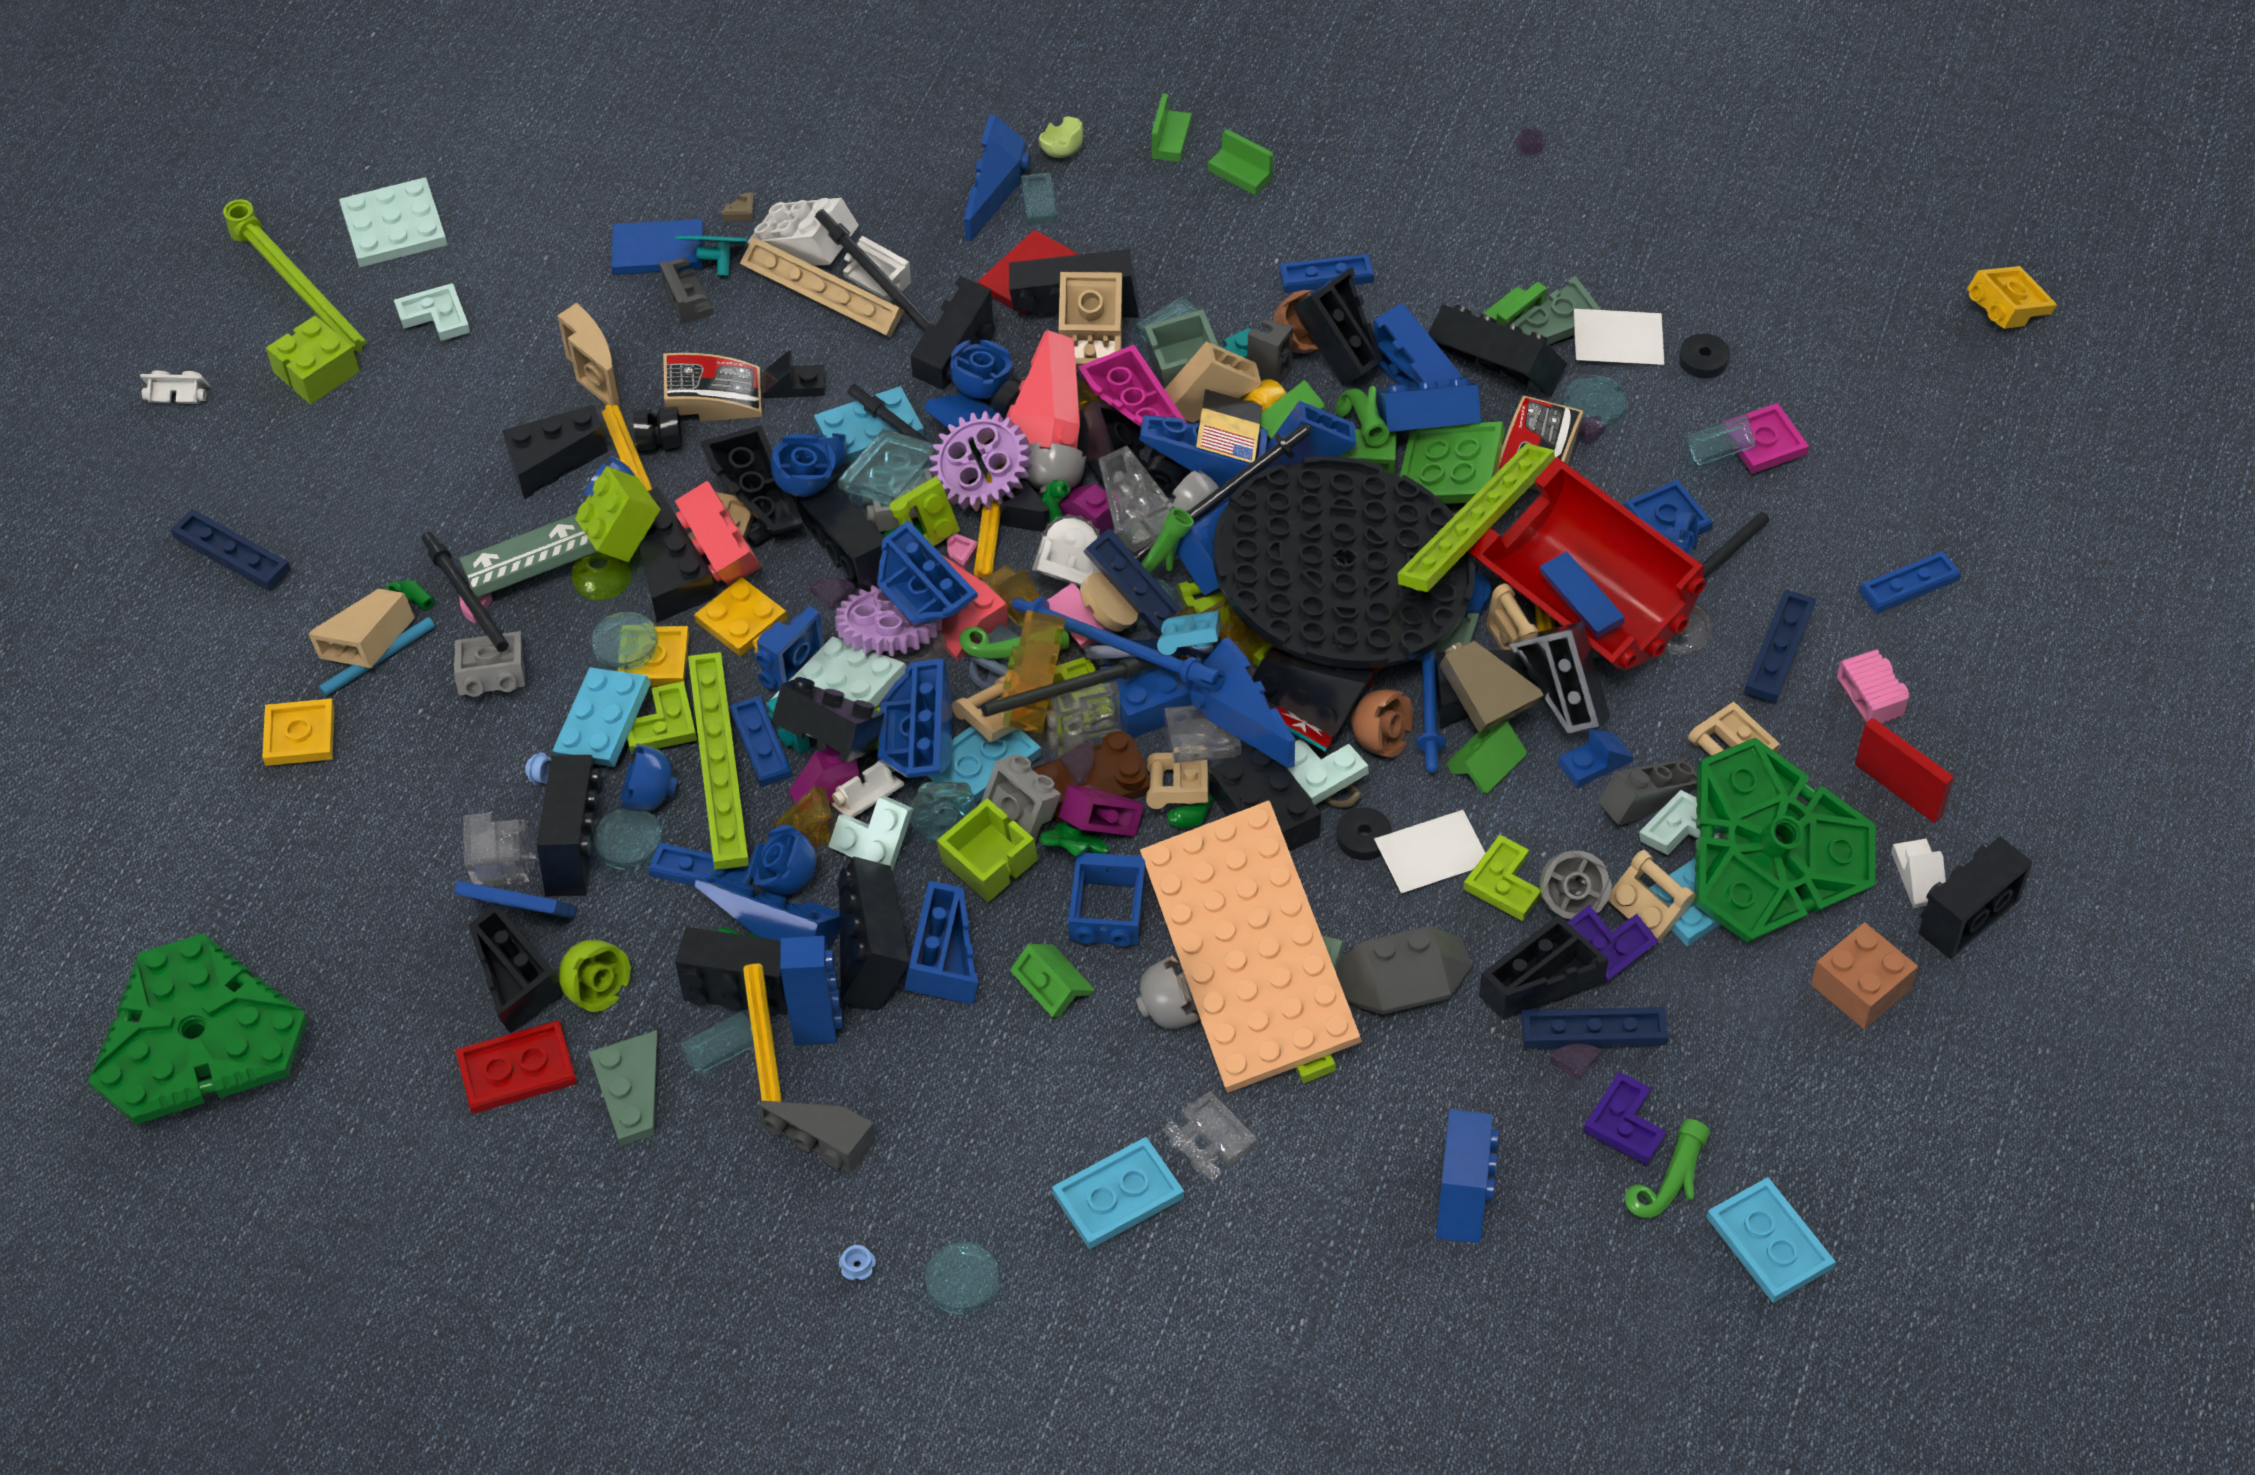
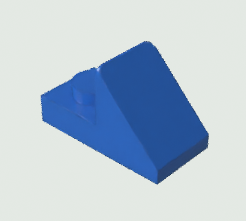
M1590 728L1588 743L1560 756L1558 765L1574 786L1579 788L1633 762L1634 757L1614 733Z

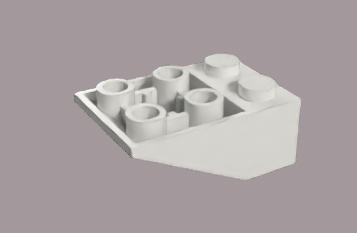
M822 198L811 201L800 200L790 203L779 202L769 209V214L754 229V234L747 244L749 245L752 238L755 237L813 266L830 265L843 247L841 244L836 245L828 236L829 232L815 218L816 213L824 209L837 224H843L850 232V237L859 225L842 198Z

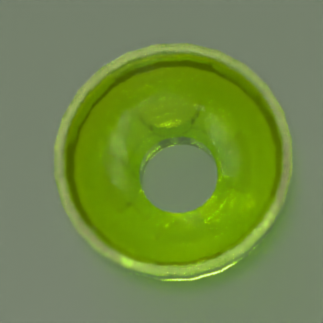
M596 551L575 562L572 568L573 585L580 595L588 599H611L621 594L628 587L631 581L630 566L626 561ZM602 558L608 561L607 565L603 568L595 569L590 566L591 562L595 559Z

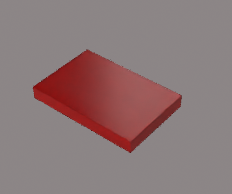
M1033 230L977 283L991 289V296L1013 309L1009 291L1010 262L1079 254L1042 233ZM1017 311V312H1019V313H1021V314H1023V315L1025 316L1029 311Z
M1871 718L1864 725L1854 765L1935 824L1943 816L1954 779L1953 775L1879 721Z
M560 1020L455 1049L472 1114L577 1084Z

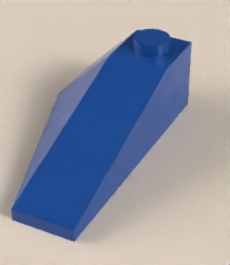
M989 115L981 141V146L984 147L982 160H977L975 186L971 187L964 217L967 241H972L1020 184L1024 171H1028L1030 167L1031 155L1026 153V141L996 115Z

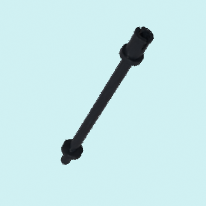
M1304 423L1284 439L1279 434H1275L1274 440L1276 445L1188 510L1187 513L1191 515L1194 522L1234 493L1243 483L1263 471L1284 454L1290 459L1295 457L1291 449L1312 433V427ZM1159 533L1136 551H1130L1140 563H1142Z

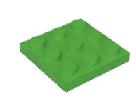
M1503 421L1410 430L1400 478L1406 475L1432 492L1444 504L1468 503L1497 473L1505 435Z

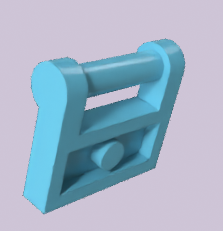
M1219 610L1166 619L1162 624V635L1157 643L1159 652L1164 655H1171L1176 651L1177 647L1193 645L1195 649H1202L1212 646L1213 642L1218 641L1221 618Z

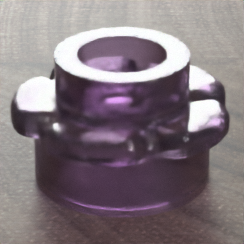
M1529 127L1520 132V136L1516 139V144L1519 146L1520 151L1533 155L1543 150L1545 139L1539 129Z
M1588 415L1583 418L1577 434L1578 439L1584 440L1587 444L1595 442L1606 429V426L1601 422L1602 417L1599 415L1596 417Z

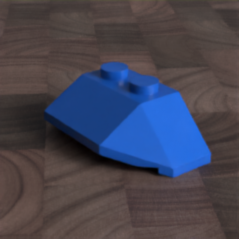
M909 520L882 539V555L879 563L877 585L912 625L953 616L979 596L970 584Z
M944 658L911 662L905 669L906 673L895 682L881 701L880 712L885 713L879 733L878 759L907 778L941 774L951 764L953 710Z

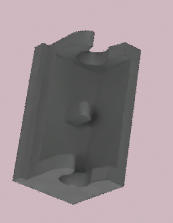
M688 258L659 262L663 285L682 324L713 314V308L708 302V298L697 279L694 269L678 271L680 267L690 265Z
M1262 320V327L1270 329L1271 332L1263 333L1260 330L1251 329L1248 333L1247 359L1257 364L1261 381L1272 379L1281 384L1292 370L1293 326H1284L1272 320Z

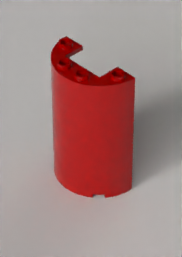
M1556 457L1534 480L1541 495L1502 537L1489 528L1468 551L1469 554L1560 625L1564 626L1581 622V620L1540 574V566L1568 551L1625 617L1624 624L1598 639L1584 625L1591 649L1620 670L1634 668L1651 657L1658 658L1665 651L1669 640L1675 634H1680L1684 631L1689 623L1688 615L1706 585L1703 565Z

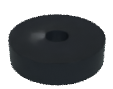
M1695 334L1683 341L1680 347L1679 363L1685 372L1694 377H1717L1728 367L1730 350L1728 345L1715 335Z
M1352 809L1345 813L1338 822L1337 843L1340 849L1351 858L1372 860L1382 855L1374 839L1392 833V827L1388 818L1375 809ZM1366 832L1368 833V835L1364 836L1359 833Z

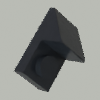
M789 350L763 371L762 396L763 398L825 396L824 365L793 366L792 353Z
M1020 478L1019 481L1023 488L1017 489L1013 487L1011 491L1014 498L1011 499L1005 495L1007 501L1000 505L1001 524L1008 527L1047 532L1050 529L1049 508L1025 478Z

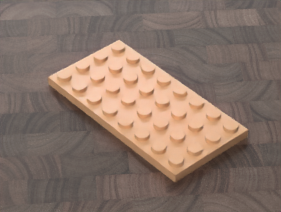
M1270 800L1140 849L1227 1093L1362 1042Z

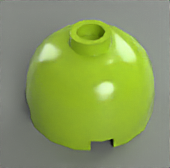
M592 939L581 941L567 951L560 963L558 977L562 992L570 1001L587 1011L598 1012L606 1010L618 1001L620 997L614 995L620 991L622 985L627 987L631 966L628 956L617 946L602 940Z

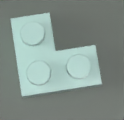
M453 283L394 300L403 329L433 321L440 341L470 333L468 322Z
M1302 738L1295 741V765L1288 768L1314 805L1369 774L1367 763L1350 744L1320 759Z
M1680 790L1639 832L1640 841L1669 855L1688 834L1699 838L1700 830L1696 828V797ZM1714 832V838L1721 839L1722 833Z
M887 796L878 797L870 824H866L846 814L839 815L828 847L852 858L855 856L889 865L893 872L914 808Z

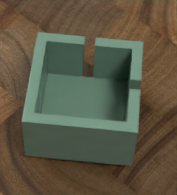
M1204 309L1144 326L1148 352L1164 389L1206 341L1219 347Z

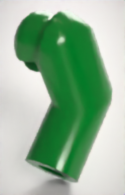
M1064 480L1051 481L1047 485L1041 499L1049 508L1050 527L1064 519L1059 505L1062 499L1070 492L1069 484Z

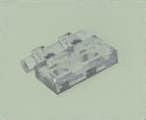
M1211 1091L1183 1110V1119L1188 1124L1180 1128L1174 1121H1171L1163 1129L1170 1138V1144L1177 1151H1183L1191 1160V1166L1198 1173H1204L1211 1181L1215 1180L1221 1173V1170L1214 1163L1215 1160L1221 1157L1230 1167L1256 1148L1258 1139ZM1198 1135L1209 1145L1203 1150L1192 1141Z

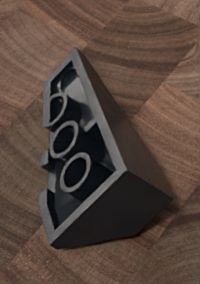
M1093 401L1079 411L1080 428L1077 448L1083 452V456H1086L1087 462L1113 497L1118 499V503L1125 513L1146 518L1150 515L1148 490L1141 481V474L1146 461L1140 457V450L1144 448V442L1139 440L1140 426L1111 405Z

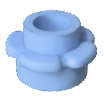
M540 752L539 754H534L527 761L525 772L529 781L533 782L534 785L539 786L540 783L547 784L551 757Z
M861 1245L848 1247L839 1259V1267L842 1268L841 1273L848 1280L867 1279L873 1272L872 1268L876 1265L874 1255ZM860 1262L861 1265L859 1267H855L854 1263Z

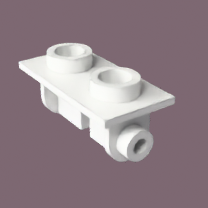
M160 370L152 371L151 374H140V377L147 384V388L142 389V399L148 400L149 403H171L172 392H176L177 404H200L201 401H206L207 397L206 389L202 388L211 387L200 373L193 371H184L182 375H171L166 371Z
M878 761L875 765L862 772L865 779L864 783L856 776L843 785L838 786L836 792L832 794L835 802L831 803V805L841 814L855 817L877 803L878 797L890 796L894 791L904 786V782L892 774L895 771L894 769Z

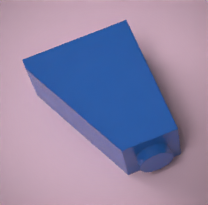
M1299 400L1275 434H1279L1284 439L1304 423L1312 427V433L1291 449L1295 457L1290 459L1284 454L1267 468L1280 463L1284 466L1301 463L1303 458L1338 457L1356 445L1354 423ZM1274 436L1267 444L1266 451L1276 445Z

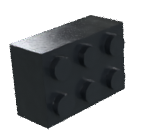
M1253 748L1209 769V793L1226 817L1270 800L1289 852L1320 838L1321 813L1289 769Z
M2001 836L1990 845L1984 843L1975 852L1971 861L1967 864L1964 862L1960 863L1952 871L1950 878L1943 884L1938 882L1929 890L1926 896L1928 899L1927 906L1920 916L1923 920L1918 934L1951 960L2020 901L2033 862Z
M685 927L675 960L683 1000L696 1005L712 1004L724 1006L730 1010H749L743 968L749 964L760 963L763 966L769 1014L786 1015L788 1009L780 970L781 940Z

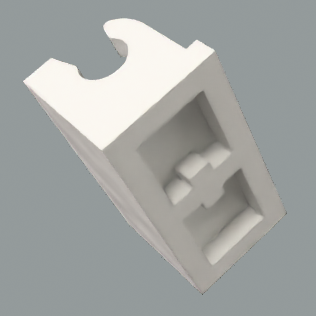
M864 236L859 239L857 245L901 291L911 284L909 261ZM847 252L844 260L852 262L843 270L844 277L891 302L893 299Z
M1045 536L1042 537L1032 568L1034 572L1067 583L1073 582L1080 587L1081 583L1093 572H1101L1085 555L1084 550Z

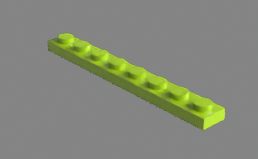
M1526 443L1397 573L1398 584L1417 591L1428 592L1535 482L1534 480L1555 459V450Z
M721 652L688 656L714 870L749 866Z

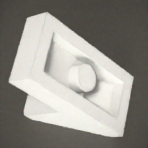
M1927 839L1893 844L1891 853L1912 907L1927 906L1928 899L1926 896L1929 890L1938 882L1942 884L1946 882L1942 852H1932Z

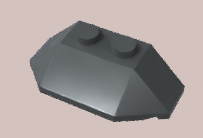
M1426 926L1362 941L1341 958L1336 974L1348 1003L1383 1015L1450 999L1466 975L1470 973L1473 965L1462 937L1433 926Z

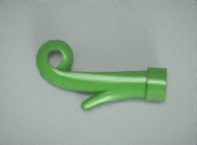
M1369 387L1368 398L1357 388L1348 389L1337 399L1335 406L1337 416L1346 417L1355 408L1362 426L1361 433L1366 443L1370 446L1384 444L1389 438V430L1384 420L1379 416L1376 387Z
M1173 508L1163 521L1164 526L1141 563L1150 574L1164 560L1166 569L1168 571L1173 570L1174 556L1179 541L1182 537L1186 536L1194 524L1193 518L1185 510Z
M1055 625L1047 626L1045 630L989 644L987 633L979 627L966 628L959 637L962 649L969 655L986 659L1015 656L1008 663L1007 668L1010 670L1026 659L1049 650L1054 652L1069 648L1067 630ZM971 638H979L980 644L972 642Z
M1685 1119L1677 1133V1145L1657 1195L1649 1187L1642 1184H1635L1626 1191L1625 1202L1628 1209L1634 1215L1641 1218H1652L1661 1214L1669 1207L1683 1184L1687 1200H1693L1696 1162L1700 1150L1704 1148L1710 1135V1130L1706 1125L1694 1119ZM1637 1195L1644 1196L1648 1201V1205L1641 1204L1637 1199Z

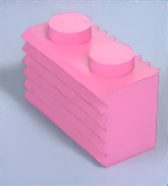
M1878 649L1840 661L1837 679L1866 723L1871 718L1884 723L1891 719L1902 717L1905 714L1909 701L1908 689L1904 683L1898 682L1895 674H1893L1890 661L1887 658L1882 659Z

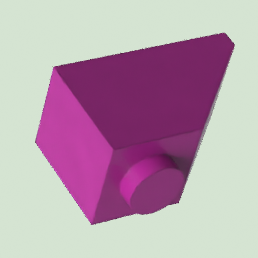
M1096 484L1080 486L1070 490L1069 494L1062 499L1059 505L1064 519L1075 518L1086 522L1093 528L1097 538L1109 528L1112 531L1119 525L1118 499Z
M830 746L827 750L814 753L789 789L790 797L798 812L802 813L835 802L832 794L836 792L838 786L843 785L856 776L860 778L856 759L846 763L839 759L840 752Z
M1067 785L1059 818L1080 830L1136 836L1144 803L1096 788Z

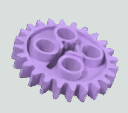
M987 411L983 412L981 419H977L974 412L971 413L969 422H965L960 417V426L957 428L949 424L948 428L951 433L949 435L940 433L939 437L943 443L933 444L932 446L938 455L929 457L934 465L929 468V471L933 477L936 476L941 481L951 505H955L958 502L962 510H965L971 504L974 511L977 512L982 503H984L987 510L991 509V502L994 500L1001 505L1003 503L1002 496L1004 495L1013 499L1014 495L1011 489L1013 487L1017 489L1023 488L1019 479L1029 478V474L1024 468L1032 466V462L1028 457L1032 450L1027 445L1029 440L1025 434H1022L1023 431L1018 424L1014 425L1009 417L1003 421L999 413H996L991 420ZM994 438L990 444L984 445L987 440ZM972 439L992 477L991 483L987 482L980 464L969 444V441ZM965 453L963 457L956 459L959 454ZM1006 463L1002 469L996 470L999 465ZM977 478L974 483L968 484L971 479Z
M874 585L871 586L870 592L860 589L859 596L849 595V601H842L841 608L836 609L837 616H835L838 637L843 638L845 645L852 644V650L863 647L864 654L872 650H876L877 656H880L883 651H888L890 656H894L895 650H900L906 654L909 647L919 650V643L930 644V637L937 638V631L942 630L943 619L912 625L889 598Z

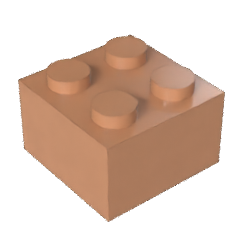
M1864 922L1816 962L1811 985L1860 1027L1865 1029L1912 989L1918 965Z

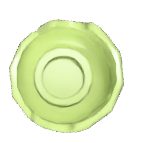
M1067 116L1063 118L1060 126H1054L1052 123H1049L1045 132L1039 136V146L1051 157L1065 158L1074 155L1079 151L1083 143L1082 122L1078 118Z

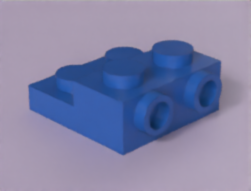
M808 606L800 615L792 619L789 627L777 621L769 630L761 634L757 641L758 651L754 658L761 666L762 671L758 674V679L763 686L779 691L781 684L788 682L824 646L820 611Z

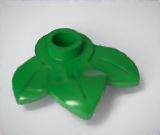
M1066 821L1057 824L1053 830L1045 831L1040 835L1042 845H1059L1066 848L1074 856H1079L1087 849L1097 854L1108 853V846L1104 841L1089 835L1086 830H1080Z

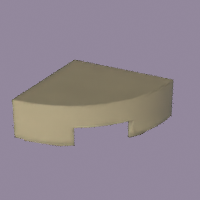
M754 193L741 194L739 199L730 205L728 203L722 212L723 222L753 221Z

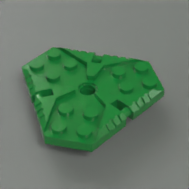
M1752 738L1702 759L1697 764L1696 828L1700 830V837L1696 840L1695 845L1696 897L1694 905L1746 943L1803 919L1808 915L1807 912L1809 911L1819 912L1875 886L1876 824L1822 785L1817 789L1812 788L1806 783L1809 779L1807 774L1757 738ZM1798 795L1807 800L1805 805L1796 799ZM1714 832L1722 833L1721 839L1714 838ZM1776 834L1782 838L1783 843L1777 839ZM1797 889H1799V891H1800V893H1801V895H1802V897H1803L1802 900L1800 899L1798 893L1796 892Z
M203 933L138 953L129 976V981L125 986V992H123L121 1002H119L116 1009L118 1018L110 1024L109 1032L106 1034L104 1044L100 1049V1055L96 1059L88 1083L92 1090L135 1125L203 1104L205 1103L203 1095L215 1091L218 1097L222 1098L288 1077L308 1019L301 1009L283 997L278 991H275L269 984H266L264 980L260 977H252L246 966L224 951L223 948ZM208 1075L212 1076V1078L199 1081V1078L205 1077Z

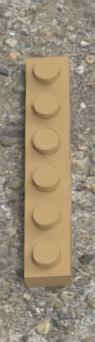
M755 237L752 238L740 262L741 265L890 338L904 312L900 307Z

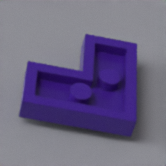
M1591 905L1568 921L1576 931L1609 959L1605 982L1658 942V939L1638 914H1635L1613 932L1609 930Z
M1618 1072L1584 1124L1583 1130L1584 1133L1647 1166L1665 1140L1667 1131L1637 1116L1650 1095L1651 1087L1621 1072Z

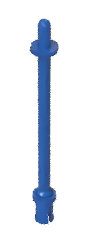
M1014 598L1012 600V608L1027 614L1028 622L1033 626L1038 627L1044 622H1048L1180 673L1182 682L1190 685L1197 683L1210 688L1212 691H1218L1224 683L1225 678H1221L1225 676L1223 671L1203 665L1197 658L1189 657L1183 661L1170 655L1161 654L1155 649L1050 610L1049 602L1044 598H1036L1033 602L1021 598Z
M1435 648L1422 655L1424 734L1416 739V747L1425 752V769L1429 773H1434L1438 770V752L1446 747V738L1437 732Z

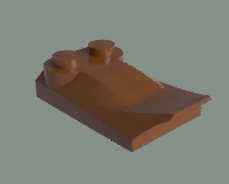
M1122 731L1107 734L1101 744L1032 768L1038 775L1050 777L1054 781L1053 788L1061 793L1053 814L1056 824L1064 821L1059 818L1067 785L1096 788L1133 800L1146 796L1147 791L1150 789L1149 774L1138 747L1131 735Z

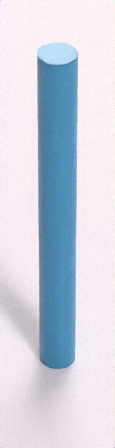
M427 617L400 634L372 668L434 629L433 621ZM351 665L318 686L322 695L327 697L371 668Z

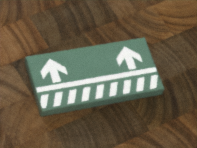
M577 513L459 558L474 595L479 598L595 553L596 549L588 539V534L584 533L575 520Z

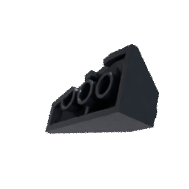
M762 425L701 441L702 449L711 470L772 535L803 527L802 518L792 495L780 489L771 474L772 449Z

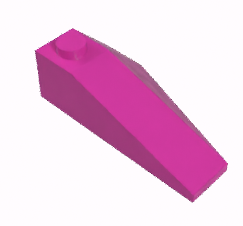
M1135 345L1078 367L1080 375L1093 393L1140 427L1144 415L1181 418L1187 423Z

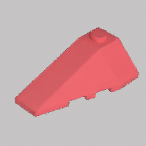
M1048 330L1042 336L1031 360L1032 367L1026 380H1022L1018 389L1020 390L1015 404L1010 406L1006 418L1009 417L1014 425L1018 424L1023 431L1022 434H1025L1029 440L1028 444L1041 443L1040 449H1050L1051 443H1056L1077 449L1080 419L1074 339Z
M944 557L979 595L953 616L942 618V630L937 631L938 637L936 641L958 661L968 654L962 649L959 640L961 633L966 628H982L987 633L989 640L1008 628L1007 603L986 583ZM971 638L972 642L980 644L979 638Z

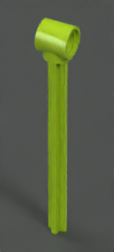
M243 199L229 202L224 207L223 214L231 238L240 242H250L326 325L348 342L357 353L363 351L362 346L366 345V340L262 230V223L256 217L252 204Z

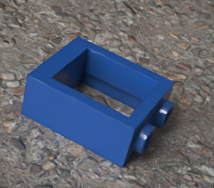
M1082 853L1076 856L1068 919L1069 941H1078L1083 944H1091L1093 942L1111 943L1116 946L1139 945L1146 883V865L1142 856ZM1085 884L1135 887L1131 921L1081 918Z

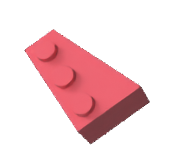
M708 480L675 500L680 511L675 513L685 530L689 527L695 535V538L691 540L701 556L707 555L711 562L708 568L717 582L723 580L729 587L739 578H746L762 568Z

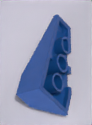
M1143 416L1140 441L1192 472H1199L1201 470L1211 477L1218 487L1251 464L1197 448L1200 420L1198 424L1185 423L1181 418ZM1259 428L1255 460L1266 452L1268 430Z
M1229 637L1223 639L1203 665L1223 671L1225 676L1221 678H1225L1224 683L1218 691H1212L1210 688L1194 683L1193 690L1190 692L1193 706L1197 710L1200 709L1212 723L1285 767H1294L1295 739L1277 708L1269 709L1264 695V686L1261 681L1254 683L1247 669H1250L1251 664L1246 656Z
M713 875L696 879L694 886L758 937L781 940V938L825 936L829 950L840 932L839 911L807 900L805 905L786 902V895H776L768 892L755 894L756 889L751 885Z

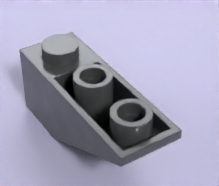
M1683 759L1617 771L1597 802L1618 825L1639 821L1663 808L1680 790L1686 793L1697 788V774L1694 768Z
M761 1101L759 1104L762 1123L768 1131L775 1135L783 1134L790 1138L799 1149L805 1152L811 1150L821 1156L825 1163L835 1169L840 1167L852 1173L876 1142L873 1122L844 1106Z

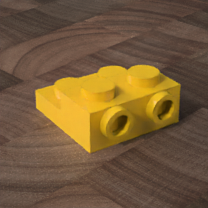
M2021 266L1978 270L1967 288L1971 300L1985 308L1990 320L1995 321L1997 325L2004 329L2023 327L2027 324L2030 317L2050 315L2057 307V304Z

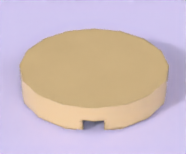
M1093 572L1081 583L1080 594L1083 604L1086 607L1090 605L1094 610L1091 615L1104 627L1114 631H1123L1137 621L1138 613L1101 572Z

